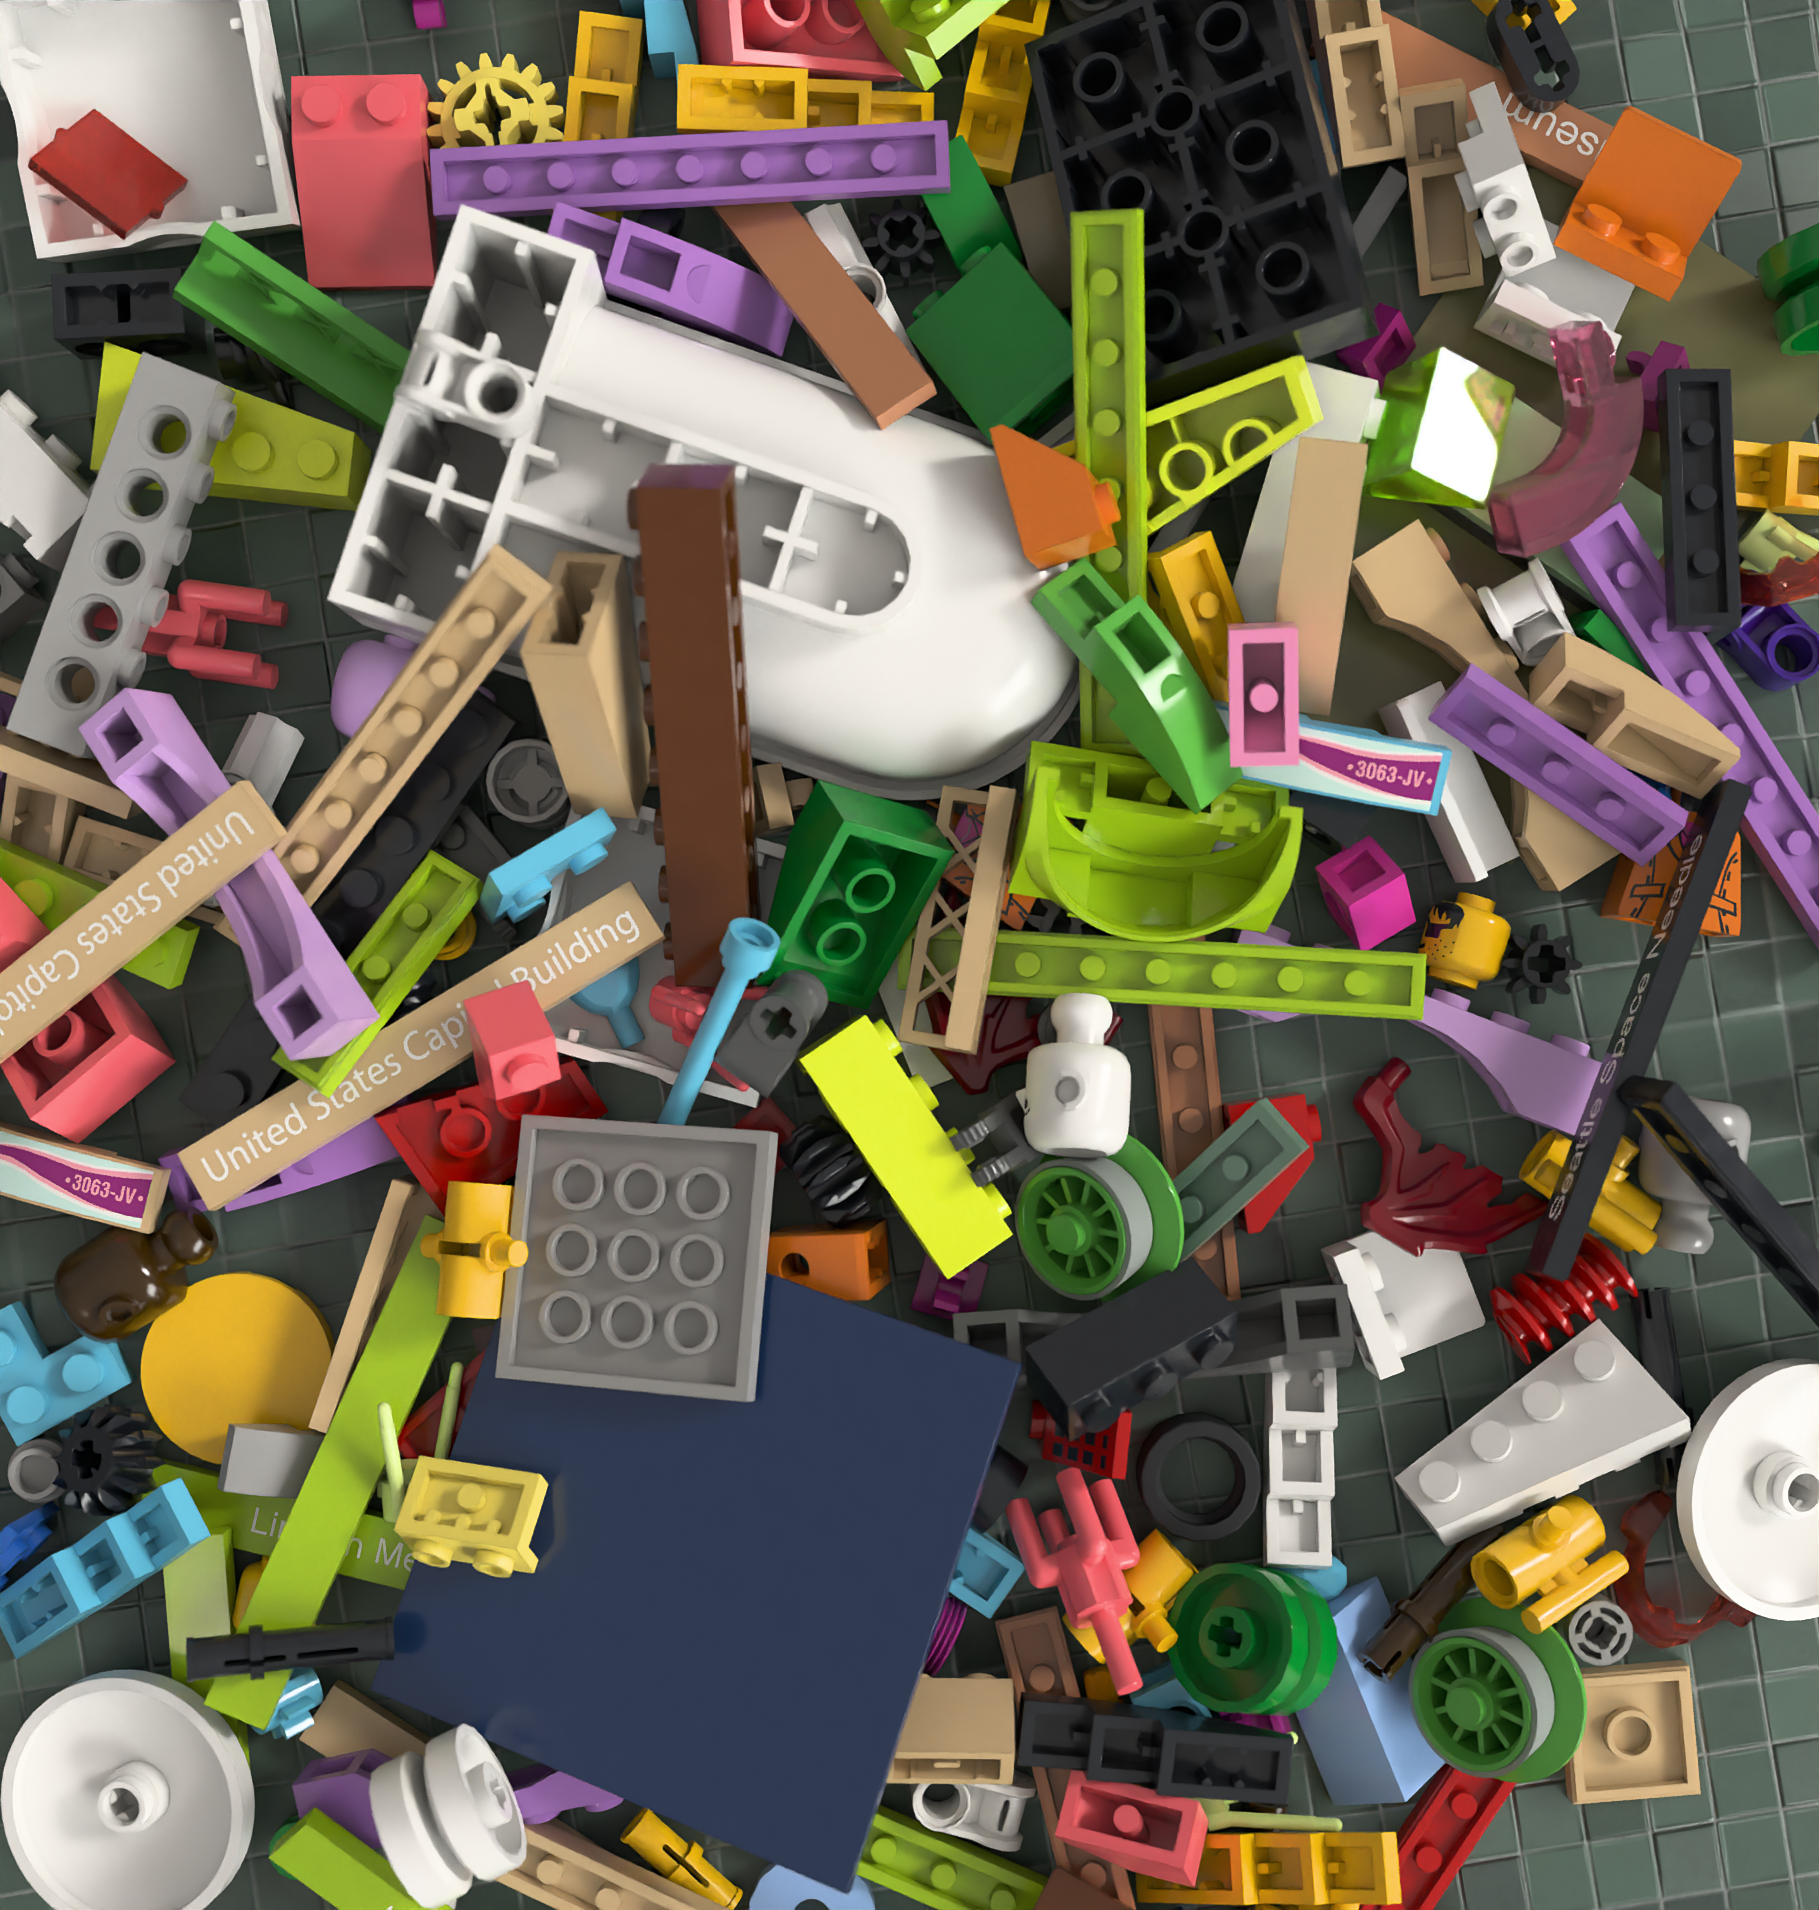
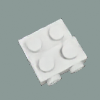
M1493 81L1469 92L1478 118L1465 123L1470 139L1459 143L1458 146L1466 170L1454 175L1467 212L1469 213L1481 208L1483 217L1473 221L1472 225L1484 258L1486 259L1498 254L1507 279L1557 257L1523 158Z

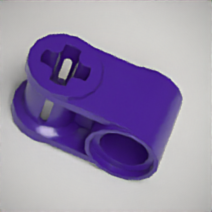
M1751 569L1743 570L1740 573L1741 609L1745 605L1747 608L1741 614L1742 626L1715 644L1726 651L1751 677L1753 682L1762 689L1773 692L1786 690L1816 674L1819 670V635L1787 604L1779 590L1765 576ZM1776 644L1786 646L1794 654L1796 661L1794 672L1785 671L1776 662L1774 655Z

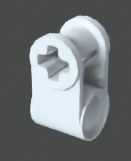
M418 329L415 342L419 345V350L406 385H398L394 393L396 400L426 415L445 421H455L497 438L513 439L521 437L531 430L538 417L539 405L535 392L519 368L508 361L473 350L469 346L431 330ZM503 386L518 389V401L511 410L503 414L487 412V399L495 389Z
M1538 558L1528 562L1527 571L1491 589L1484 585L1477 589L1479 598L1497 633L1504 642L1507 641L1521 662L1526 666H1537L1564 632L1576 637L1564 612L1563 604Z
M1014 1769L1013 1784H953L956 1787L954 1794L942 1802L931 1801L923 1795L925 1789L931 1784H909L912 1806L916 1818L923 1826L933 1831L971 1839L996 1850H1020L1023 1836L1018 1830L1027 1798L1034 1797L1037 1788L1035 1780L1027 1774Z

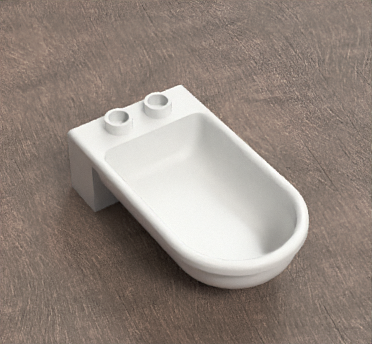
M461 204L419 329L443 334L469 346L473 350L508 361L519 368L537 396L539 405L538 417L531 430L521 437L503 439L455 421H445L426 415L395 399L328 596L330 602L364 626L421 644L495 542L545 580H547L557 551L622 554L626 563L638 652L639 626L642 620H646L644 597H636L633 590V563L635 556L641 554L639 531L630 530L627 521L629 489L636 486L650 463L734 465L752 758L769 764L781 762V766L784 769L883 799L925 801L928 799H940L943 785L976 790L997 781L1026 762L1031 740L1048 743L1056 735L1080 699L1079 658L1034 608L1030 601L1040 588L1077 563V559L1040 571L1025 557L995 448L980 430L915 408L881 431L845 382L607 299L593 250ZM414 342L400 385H406L419 350V345ZM510 386L495 389L487 399V412L503 414L511 410L518 401V389ZM533 615L493 666V670L530 682L520 651ZM638 653L644 697L646 685L651 684L649 662H641Z

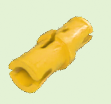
M647 1808L641 1809L623 1831L620 1840L640 1854L642 1858L662 1874L661 1877L730 1910H734L739 1903L743 1891L739 1887H735L702 1857L703 1848L694 1840L686 1843L653 1814V1811ZM662 1848L666 1849L681 1865L673 1860ZM683 1866H685L691 1873H693L700 1880V1883L693 1876H691L690 1873Z

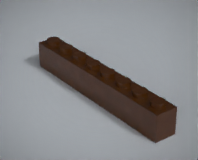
M650 463L636 486L629 489L627 521L630 530L639 531L641 555L635 556L632 582L635 596L644 597L646 620H642L639 626L638 653L641 662H649L651 684H647L644 691L643 714L646 725L655 726L656 746H652L650 750L648 774L651 786H659L661 806H657L655 811L653 833L655 844L657 846H664L666 865H662L660 869L658 894L661 904H669L670 922L666 923L664 929L666 939L663 940V953L665 960L674 961L676 986L717 987L725 969L722 964L723 955L720 952V944L730 922L741 917L761 922L734 465ZM754 978L749 979L745 989H752L755 982Z

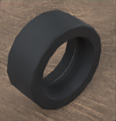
M1203 1412L1177 1414L1158 1424L1142 1443L1135 1465L1137 1489L1152 1519L1171 1535L1193 1542L1219 1540L1240 1529L1254 1512L1262 1488L1260 1465L1245 1437L1223 1418ZM1205 1439L1215 1442L1228 1452L1234 1463L1236 1480L1232 1493L1222 1506L1209 1513L1192 1514L1179 1510L1168 1501L1161 1488L1160 1471L1165 1457L1175 1446L1186 1440Z

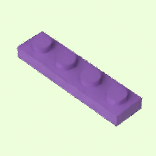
M1470 663L1434 704L1428 720L1642 867L1685 827L1688 811L1473 663Z

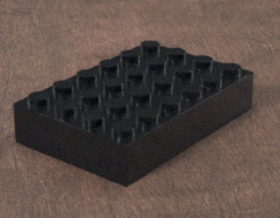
M1129 0L1024 44L1070 244V212L1143 209L1146 412L1291 357L1303 355L1305 361L1380 335L1294 0Z

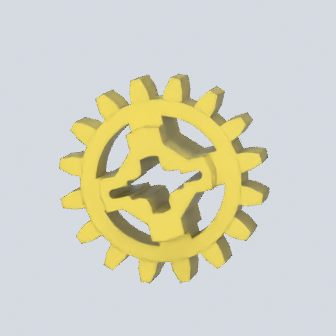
M482 53L479 59L480 69L473 72L463 62L457 63L456 68L460 80L455 85L444 79H440L437 83L445 98L444 103L428 102V112L432 119L439 123L426 129L427 136L435 147L459 148L497 145L492 135L495 127L494 121H497L496 108H498L502 119H504L501 121V131L498 132L499 145L564 142L563 133L556 128L565 125L566 114L562 106L554 105L559 99L555 86L552 82L540 85L542 77L538 67L533 63L526 67L522 73H519L518 64L512 54L507 53L501 67H493L488 54ZM504 89L517 92L526 98L514 99L506 94Z

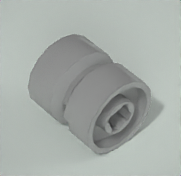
M523 739L509 743L496 753L488 767L486 785L489 798L500 813L526 827L541 830L558 827L567 821L571 802L552 746L544 741Z

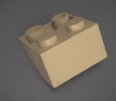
M922 1673L886 1783L1013 1784L1015 1759L1013 1679H997L986 1673H972L963 1678H931L929 1675Z

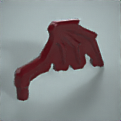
M949 887L944 900L952 912H955L963 904L957 898L958 891L955 888ZM942 908L937 924L947 917ZM967 915L959 920L962 926L966 924ZM936 992L924 1002L930 1018L932 1033L946 1036L951 1002L944 992ZM986 996L976 1055L928 1047L966 1094L977 1095L987 1092L991 1076L996 1069L1028 1057L1029 1052L1033 1048L1041 1046L1037 1033V1024L1041 1013L1033 1014L1029 1020L1026 1019V1008L1032 997ZM1113 1011L1111 1025L1104 1033L1103 1045L1108 1046L1124 1022Z
M1392 1057L1376 1076H1368L1355 1093L1352 1102L1355 1111L1365 1122L1382 1149V1171L1379 1191L1374 1199L1361 1204L1360 1218L1362 1225L1416 1258L1422 1256L1424 1249L1485 1255L1488 1253L1487 1244L1497 1241L1544 1215L1550 1200L1542 1201L1529 1193L1516 1197L1510 1205H1496L1488 1208L1486 1204L1502 1192L1503 1177L1492 1172L1484 1165L1475 1166L1472 1169H1464L1463 1165L1466 1163V1155L1449 1150L1445 1144L1437 1143L1425 1153L1420 1154L1418 1152L1422 1145L1421 1134L1414 1130L1404 1119L1393 1094L1411 1075L1412 1071L1405 1061L1398 1057Z

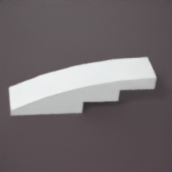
M1336 1368L1265 1373L1263 1567L1328 1570L1332 1566L1330 1500L1335 1496L1333 1431L1338 1426Z

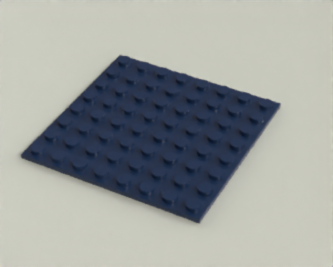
M766 1272L755 1401L750 1402L495 1378L501 1317L497 1318L449 1460L536 1473L543 1476L548 1487L529 1544L530 1550L538 1559L535 1572L525 1573L512 1570L510 1577L501 1578L482 1573L475 1569L471 1563L451 1560L449 1567H435L415 1559L393 1622L394 1660H380L370 1690L456 1727L463 1723L474 1727L488 1741L847 1895L851 1892L1023 1364Z

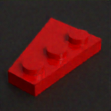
M567 1055L558 1058L561 1079L541 1085L531 1091L520 1092L494 1100L483 1096L477 1081L387 1107L375 1114L374 1118L445 1218L448 1181L500 1185L516 1174L522 1114L597 1120L609 1112L572 1056Z

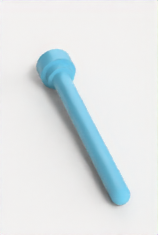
M745 917L736 918L730 922L720 944V952L723 955L722 964L725 969L656 1124H685L749 979L758 977L760 972L770 968L780 946L779 936L768 925Z

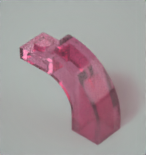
M1571 320L1548 329L1564 399L1563 425L1552 451L1536 468L1520 477L1483 490L1498 552L1526 558L1551 549L1578 535L1608 508L1618 495L1632 469L1639 449L1643 428L1644 403L1641 378L1614 376L1612 367L1616 361L1615 348L1609 334L1603 330L1601 320Z

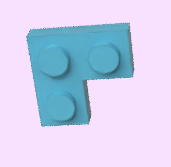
M603 807L488 873L479 905L492 925L506 916H509L513 923L528 917L546 903L543 896L553 888L551 882L555 876L569 868L572 869L575 875H579L591 869L609 855L605 847L609 845L617 828Z
M21 1301L12 1303L0 1310V1416L17 1447L137 1380L117 1342L103 1344L83 1336L55 1353L50 1354Z

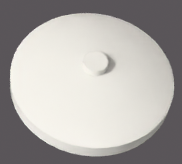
M1791 1358L1766 1363L1748 1371L1724 1388L1706 1408L1695 1425L1692 1435L1687 1442L1678 1474L1676 1492L1678 1523L1683 1543L1695 1568L1704 1580L1723 1597L1757 1615L1771 1619L1788 1621L1804 1620L1819 1616V1361L1813 1359Z
M112 1670L100 1672L72 1683L46 1700L31 1714L16 1735L6 1759L1 1783V1811L5 1834L11 1852L25 1878L35 1891L55 1910H203L222 1893L236 1875L247 1853L254 1825L255 1798L251 1772L242 1747L228 1723L217 1710L203 1705L205 1699L192 1689L178 1681L148 1671Z

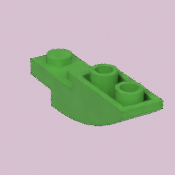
M1085 557L1038 590L1030 603L1118 702L1109 712L1108 716L1195 815L1243 776L1241 767H1230L1229 734L1207 689L1175 639L1139 594L1125 604Z

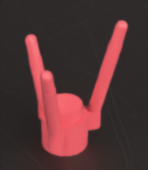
M675 975L666 976L651 990L649 998L651 1016L657 1022L672 1028V1039L675 1042L690 1048L716 987L676 986ZM753 986L752 989H745L741 999L758 1001L770 987ZM715 1061L712 1062L710 1067L739 1091L746 1092L750 1086Z

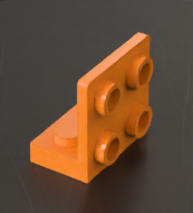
M1627 106L1622 111L1564 214L1553 245L1670 302L1684 278L1687 259L1740 173L1742 161L1633 106Z

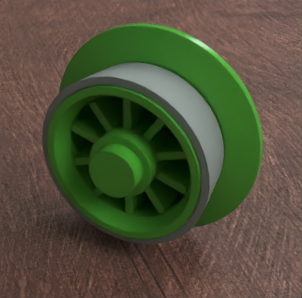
M1128 1134L1123 1147L1115 1154L1109 1156L1082 1158L1055 1156L1045 1153L1039 1166L1033 1169L1025 1178L1017 1195L1015 1227L1023 1254L1037 1276L1050 1288L1066 1297L1076 1300L1100 1299L1109 1302L1166 1270L1173 1271L1178 1266L1184 1243V1220L1178 1194L1160 1161L1146 1146Z
M1476 1597L1456 1604L1438 1625L1439 1634L1434 1636L1431 1643L1427 1641L1415 1656L1409 1674L1408 1688L1410 1706L1417 1727L1431 1749L1443 1761L1458 1771L1471 1776L1495 1778L1513 1783H1528L1552 1775L1565 1766L1573 1757L1580 1745L1586 1727L1587 1699L1579 1666L1566 1642L1552 1626H1549L1539 1634H1533L1527 1630L1521 1620V1613L1528 1607L1520 1603L1512 1609H1501L1493 1605L1485 1597Z

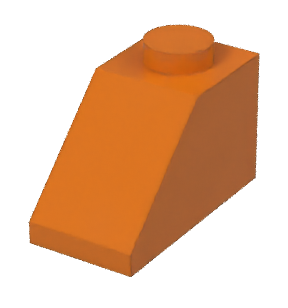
M1002 424L989 429L1023 552L1033 565L1040 571L1117 545L1111 524L1120 521L1121 518L1115 495L1108 481L1099 484L1084 464Z

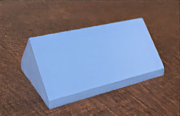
M1375 1576L1343 1589L1337 1598L1327 1601L1337 1627V1660L1327 1687L1310 1706L1295 1712L1334 1806L1407 1802L1446 1763L1425 1741L1412 1714L1408 1688L1409 1674L1413 1663L1411 1657L1394 1675L1389 1684L1379 1681L1363 1667L1369 1662L1368 1659L1365 1663L1357 1659L1356 1653L1359 1649L1365 1646L1391 1616L1389 1603L1379 1579Z

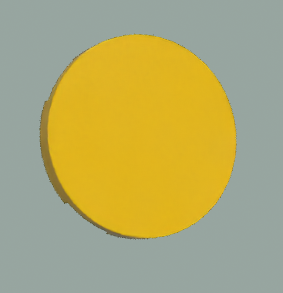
M236 1271L214 1275L189 1286L183 1302L155 1319L151 1325L141 1358V1383L144 1398L155 1422L172 1442L197 1458L222 1465L229 1424H288L298 1430H313L308 1428L335 1350L334 1339L320 1310L298 1288L294 1289L277 1279L251 1273V1271Z

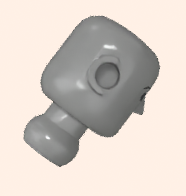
M1689 1096L1738 1156L1747 1164L1751 1121L1743 1107L1731 1102ZM1643 1124L1639 1137V1147L1641 1150L1638 1154L1637 1178L1640 1186L1647 1193L1662 1198V1211L1652 1231L1658 1234L1654 1246L1677 1252L1705 1254L1710 1249L1714 1238L1713 1228L1708 1221L1710 1206L1714 1205Z

